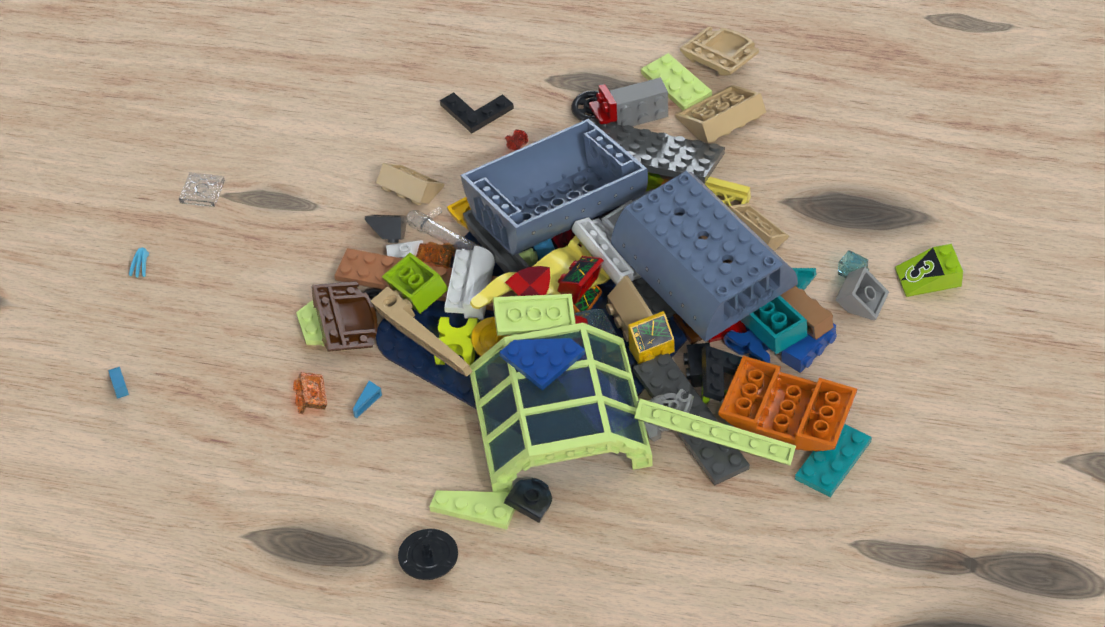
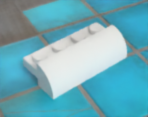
M588 217L575 221L572 232L593 257L604 260L602 268L616 285L627 275L631 281L641 278L611 245L612 234L599 218L591 220Z
M474 246L473 250H456L444 307L445 312L464 313L465 319H484L486 306L475 309L470 305L473 297L491 283L495 259L489 250L480 246Z

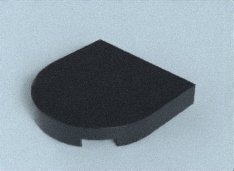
M540 479L519 480L506 497L504 503L540 523L551 505L552 495L549 486Z

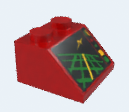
M582 256L578 261L575 260L569 267L570 271L567 274L563 273L559 278L557 291L561 294H571L572 302L577 304L598 279L604 260L588 256Z

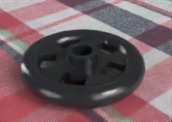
M599 91L583 92L573 100L571 110L577 119L584 121L596 118L589 103L597 101L596 94ZM584 105V109H578V106Z

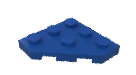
M571 338L513 340L499 353L502 359L543 391L585 355V349Z

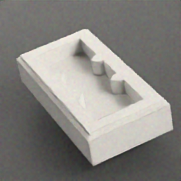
M423 240L386 245L387 256L403 259L411 253L418 259L425 258Z

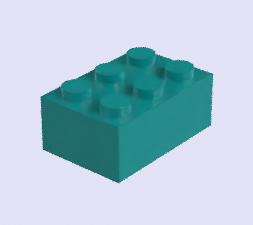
M781 296L741 319V322L775 354L808 336L807 320Z

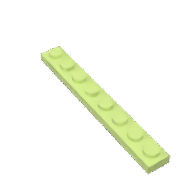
M643 399L639 400L634 419L789 466L791 465L796 448L795 445Z

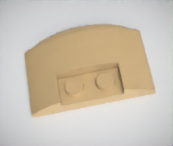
M707 27L680 47V51L691 62L697 61L718 71L719 75L722 76L731 75L759 53V49L755 48V44L750 38L727 28L712 31V27Z

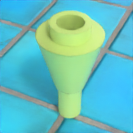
M532 248L518 253L529 266H533L538 262L537 252L533 251Z

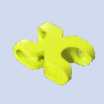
M440 317L438 325L439 339L456 354L462 356L464 361L470 366L475 360V350L471 342V335L478 323V318H468L465 326L455 328L450 325L449 317ZM434 355L436 365H445V362Z

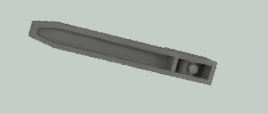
M472 210L463 213V219L469 231L483 248L493 254L495 262L504 273L518 272L530 267L519 254L512 255L475 219Z

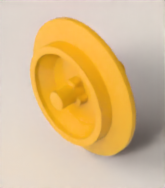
M495 317L483 319L474 327L471 342L474 350L481 357L501 339L507 337V335L497 336ZM501 357L493 362L495 364H507Z

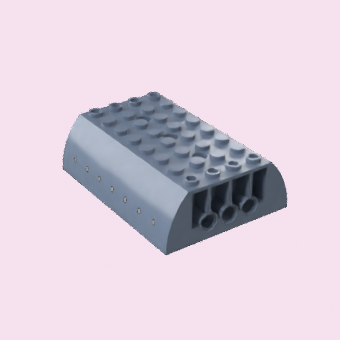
M589 119L460 175L466 198L475 219L512 255L572 229L575 221L588 217L590 219L596 218L613 209H617L630 200L634 201L642 197L648 183L647 168Z
M689 171L681 173L624 207L612 233L611 245L620 256L705 342L798 284L795 271L695 174ZM700 236H706V237H708V238L705 239V240H704V239H699ZM731 260L732 263H723V261Z

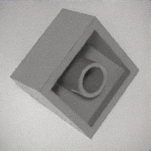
M866 267L848 273L836 301L848 313L876 320L889 291Z

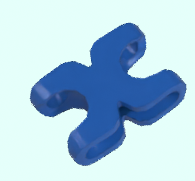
M745 326L748 331L746 333H738L731 330L723 336L725 345L738 355L749 353L750 358L770 363V355L766 352L770 348L747 326Z

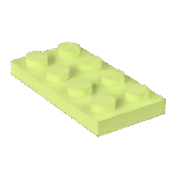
M669 53L641 68V74L648 80L661 77L668 91V98L682 110L712 96V90Z
M571 294L493 297L497 336L524 334L575 323Z

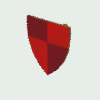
M534 266L519 270L505 284L517 296L546 295L551 278L550 267Z

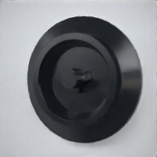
M422 529L412 533L402 542L398 551V560L402 570L409 576L419 580H433L444 576L451 571L458 559V547L455 540L448 533L438 529Z

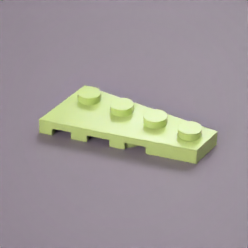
M436 490L429 506L431 512L502 529H508L515 509L504 503L510 492Z

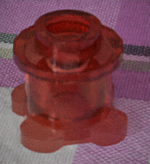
M516 129L512 136L507 135L505 137L507 141L506 146L510 150L516 151L521 149L520 147L523 144L528 143V135L523 130Z

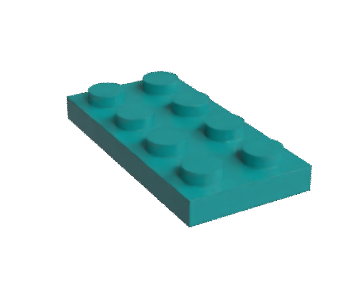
M844 424L835 449L813 451L795 474V480L831 498L869 446L872 437Z

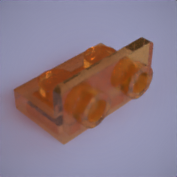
M428 242V244L420 243L416 257L428 265L448 269L452 256H455L456 249L450 243H443V245L434 242Z
M300 372L298 378L293 383V390L296 391L295 405L298 406L299 414H303L306 408L325 410L327 399L323 375Z

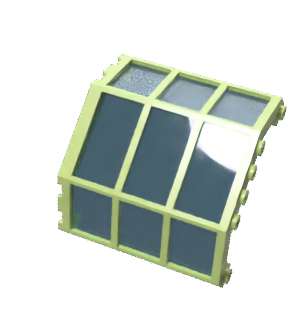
M573 323L567 326L552 327L550 329L504 337L470 365L473 371L470 373V379L493 492H510L513 488L512 481L517 478V473L521 470L526 471L534 466L609 452L616 454L619 452L625 453L631 459L633 470L653 466L652 452L644 421L634 419L638 407L637 401L639 400L623 338L585 323ZM571 338L585 349V355L543 391L502 359L499 353L513 340Z

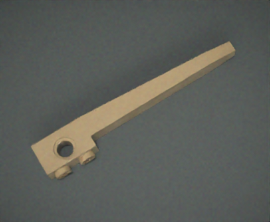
M387 286L371 300L376 311L407 337L466 377L473 372L470 366L458 354L413 318L415 314L411 309L413 307L412 303L407 298L403 300L402 295L397 290L393 291Z

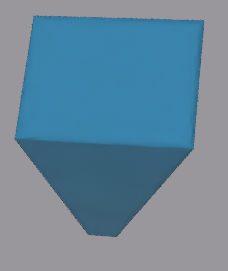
M120 367L108 370L117 399L129 395Z
M370 380L353 408L355 418H358L382 396L381 388Z

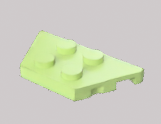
M312 300L296 312L306 345L324 346L318 315Z

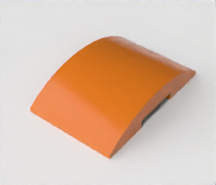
M743 356L718 415L736 428L795 445L796 450L827 451L835 449L858 389L819 378L818 382L786 374L780 372L781 366Z

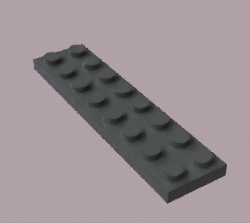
M669 353L661 354L654 359L633 367L634 374L651 398L667 393L677 394L680 389L686 391L683 394V399H687L689 393L694 396L690 414L718 422ZM676 431L714 486L749 470L750 464L739 450Z

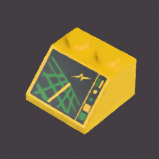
M664 311L628 325L629 350L638 364L654 359L661 354L669 353L670 355L675 352L674 337Z

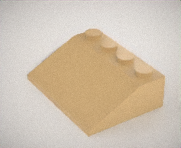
M731 85L675 114V116L699 140L713 143L722 135H728L732 130L744 127L747 122L757 120L767 112L761 93Z

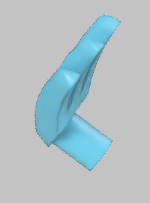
M142 247L137 250L131 263L129 276H132L136 265L135 276L139 277L141 262L142 276H146V260L149 252Z

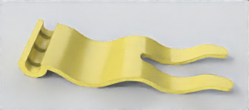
M576 235L568 246L550 252L532 266L550 267L551 278L546 295L561 294L557 291L559 286L558 280L563 273L567 274L570 271L569 267L575 260L578 261L582 256L592 257ZM601 268L598 279L590 288L606 283L611 279L603 268ZM508 272L494 279L471 299L470 305L475 309H480L493 302V297H500L511 291L505 282L517 272Z

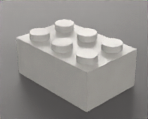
M661 77L610 91L617 103V121H614L617 125H622V127L626 125L636 126L668 117V91Z

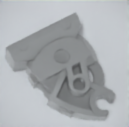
M680 389L677 394L667 393L655 396L650 402L689 413L694 396L689 393L688 398L683 399V394L686 391ZM644 422L649 439L654 442L661 439V432L670 430Z

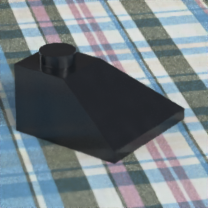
M373 214L365 216V221L382 239H388V243H399V240L404 239L408 216Z

